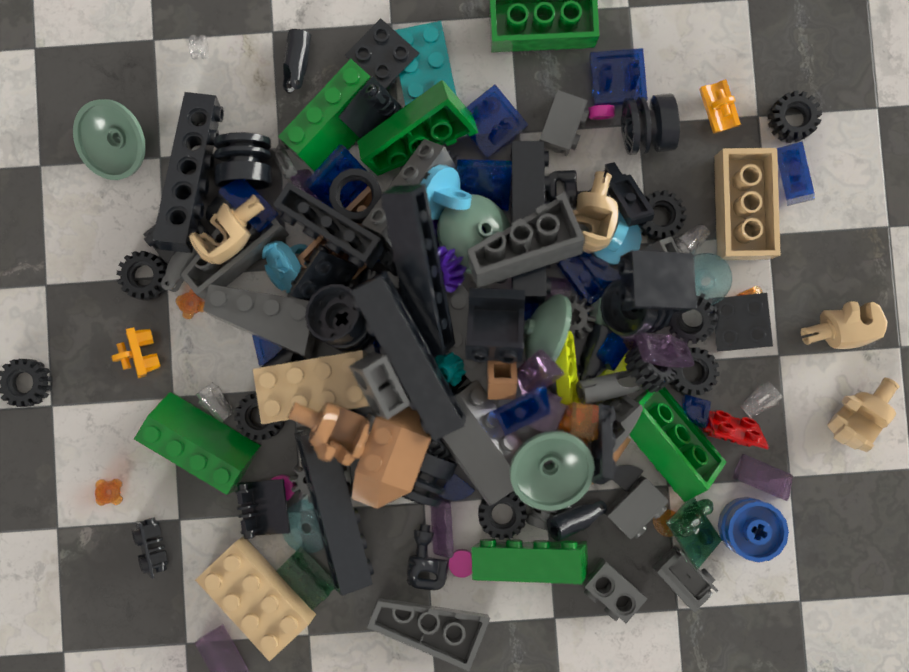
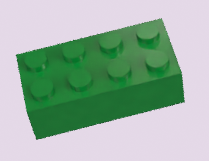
M489 0L491 53L595 48L600 37L598 0Z

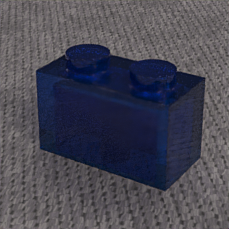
M803 141L777 148L778 168L787 206L815 200V192Z

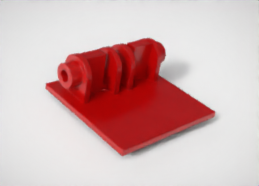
M716 410V412L706 411L709 423H704L703 432L707 433V436L717 439L722 437L724 441L730 439L732 443L736 442V444L747 447L753 445L764 449L769 448L761 428L755 420L748 417H742V419L732 417L729 413L721 410Z

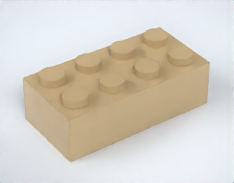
M777 148L722 149L714 156L717 260H770L780 256Z
M360 350L253 369L261 424L289 420L288 415L294 402L316 412L321 410L326 402L347 410L369 406L349 368L350 365L365 357L367 351Z
M244 536L233 543L195 579L269 661L301 633L316 615L248 539H244Z

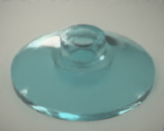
M711 253L694 255L696 295L700 296L703 293L706 295L704 297L706 300L711 298L713 300L712 304H715L722 300L731 288V269L727 262L718 255ZM708 277L711 279L710 284L702 285V279Z
M308 499L294 503L288 509L291 533L283 534L285 541L291 548L302 553L320 551L324 546L313 504L309 503ZM304 523L311 525L310 532L303 531L302 525Z

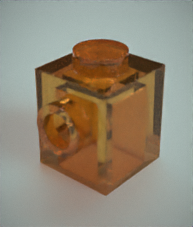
M574 402L566 405L565 410L563 409L564 413L559 419V431L577 437L586 446L588 442L598 439L599 406Z

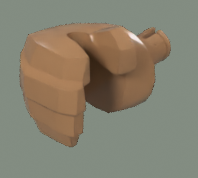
M294 402L288 415L289 420H294L311 428L309 442L313 445L320 460L328 462L334 456L339 463L349 466L354 459H359L362 455L369 436V420L364 416L327 402L318 412Z

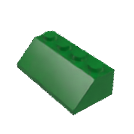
M352 59L340 69L278 136L281 142L321 179L360 139L338 118L370 78Z
M665 387L656 393H651L647 389L634 399V401L641 404L643 410L629 436L652 462L656 470L671 485L674 492L686 502L708 491L727 462Z
M169 392L151 411L134 437V440L226 495L235 491L238 483H240L262 446L247 436L244 437L237 430L173 392Z

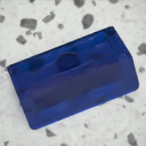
M236 179L218 191L235 209L250 199L252 195L256 196L260 201L259 203L265 209L248 222L259 233L278 215V212L245 179Z
M545 385L494 410L505 436L551 414L548 392Z

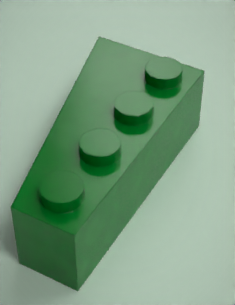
M441 80L367 133L357 143L361 161L379 176L405 165L424 139L439 145L446 143L449 146L456 143L459 137L466 134L472 136L479 132L473 114L447 84Z
M480 539V543L472 547V580L582 584L588 574L587 541L550 542L548 540H534L533 542H523L520 539L506 540V542H496V539Z

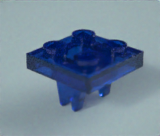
M643 48L590 53L594 106L623 105L625 98H634L636 102L637 98L642 96L645 97L646 101L648 100Z
M496 84L467 106L468 110L473 114L479 133L472 136L466 135L486 159L490 158L528 127V123Z
M339 144L304 182V185L324 204L332 208L329 200V188L333 179L348 169L367 170L343 145ZM362 181L348 182L340 192L342 205L347 208L368 185Z
M457 159L460 190L471 195H480L488 198L497 204L501 210H509L512 161Z

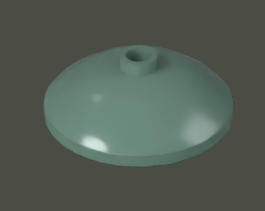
M109 99L90 101L78 111L73 125V139L76 150L84 164L98 176L109 180H121L133 175L140 168L145 156V138L136 117L125 106Z
M472 195L469 209L456 210L448 207L443 209L437 224V237L440 246L445 245L448 251L455 249V256L457 258L463 257L460 264L467 267L465 273L472 274L468 265L467 250L498 231L501 233L511 226L505 213L497 204L483 196ZM481 226L485 228L486 233L481 230Z
M556 294L548 298L524 324L523 344L525 360L529 369L534 373L543 374L548 371L557 360L565 344L572 314L571 302L567 296Z
M549 431L537 434L525 441L513 456L510 465L512 487L517 496L533 508L548 511L566 508L580 500L590 488L594 472L593 457L587 446L580 439L569 433ZM548 460L553 461L550 465H544Z

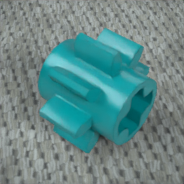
M450 352L448 355L444 354L435 357V361L448 384L451 383V385L455 386L462 381L461 376L466 373V370H464L463 360L458 355Z

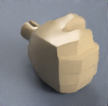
M603 171L595 172L591 192L578 194L577 209L573 211L578 224H583L589 228V232L582 231L585 238L583 251L587 253L597 252L609 246L618 223L617 201L607 196L612 175L606 173V176L603 177Z
M252 195L250 199L236 210L223 203L218 213L212 216L210 222L224 235V240L221 243H218L217 240L204 232L202 234L192 233L189 236L193 247L203 260L220 265L236 255L245 246L251 236L245 223L265 209L255 195Z
M847 302L843 305L842 310H824L820 315V324L802 328L801 336L812 333V336L802 338L806 345L825 339L830 347L835 349H852L883 338L887 329V320L880 305L874 302L865 303L860 307L858 302Z
M884 377L874 394L859 392L855 395L845 396L842 400L843 407L827 424L834 434V439L853 449H859L864 452L870 451L882 429L886 428L896 416L894 408L888 403L896 390L899 389V384L890 378Z

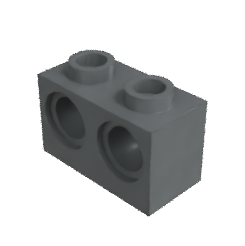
M371 352L349 366L374 415L388 420L410 405L386 355Z
M603 558L591 569L582 583L586 588L584 593L594 603L600 600L606 606L604 611L613 620L617 621L620 618L626 624L647 600L640 590ZM599 578H608V584L605 588L598 589L595 587L596 581ZM620 596H628V603L625 606H616V601Z

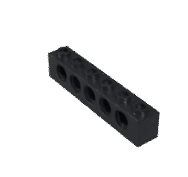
M184 92L152 239L160 250L184 253L193 252V245L189 236L192 233L199 234V219H203L204 216L203 198L204 194L207 195L209 192L208 174L209 170H212L214 167V138L219 135L218 125L224 118V108L220 106L216 95ZM205 122L203 125L197 126L199 123ZM195 146H200L197 150H192ZM195 170L194 173L186 175L188 171ZM185 194H191L187 199L181 200ZM186 218L182 224L175 225L179 219Z

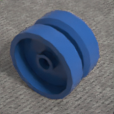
M750 497L737 498L728 503L719 516L718 531L721 540L727 548L746 560L758 563L770 561L778 556L787 544L789 535L787 520L780 510L767 502Z

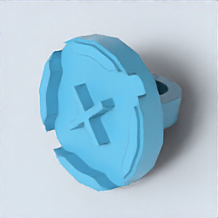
M437 165L429 170L428 173L430 175L427 180L423 178L420 184H426L433 220H439L440 214L445 207L456 210L470 208L472 195L460 190V177L454 168L447 165Z
M618 212V223L609 246L600 251L593 252L595 258L605 264L618 265L622 255L631 250H639L642 240L639 226L633 225L629 227L621 213Z
M275 240L264 246L262 258H266L267 264L264 265L265 271L272 283L281 291L286 290V293H290L291 282L295 280L300 272V268L303 267L295 254H301L308 247L307 245L297 244L289 247L284 242Z

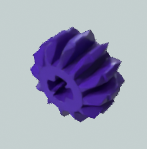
M444 245L438 248L446 292H453L464 282L466 277L463 273L466 272L467 267L460 264L463 257L457 258L455 256V249L448 251Z

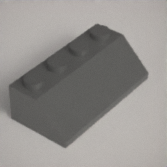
M476 379L454 393L466 416L465 426L440 439L490 506L514 491L510 480V465L514 454L523 443L493 401L488 400V394Z

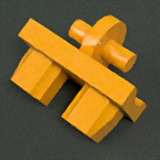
M727 79L700 87L699 90L713 134L741 125L734 104L736 100L731 95Z
M134 327L126 329L131 351L126 350L125 342L116 344L118 354L111 356L112 362L121 361L123 370L131 368L129 359L133 358L138 378L146 377L148 372L160 368L157 353L142 356L140 347L154 344L151 330L135 331Z

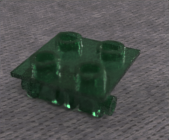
M695 498L686 501L666 522L696 570L699 569L722 541L706 516L713 512V503L709 499L696 501Z
M302 546L276 571L312 611L335 589L332 577Z

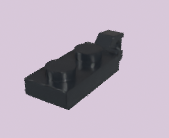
M615 162L605 164L603 177L606 176V173L612 175L608 187L609 195L617 201L618 210L628 226L653 220L655 212L631 174H622Z
M598 404L594 407V428L591 429V455L594 461L592 483L597 485H603L614 479L613 477L616 473V462L613 460V448L616 443V436L613 433V422L616 420L614 406Z

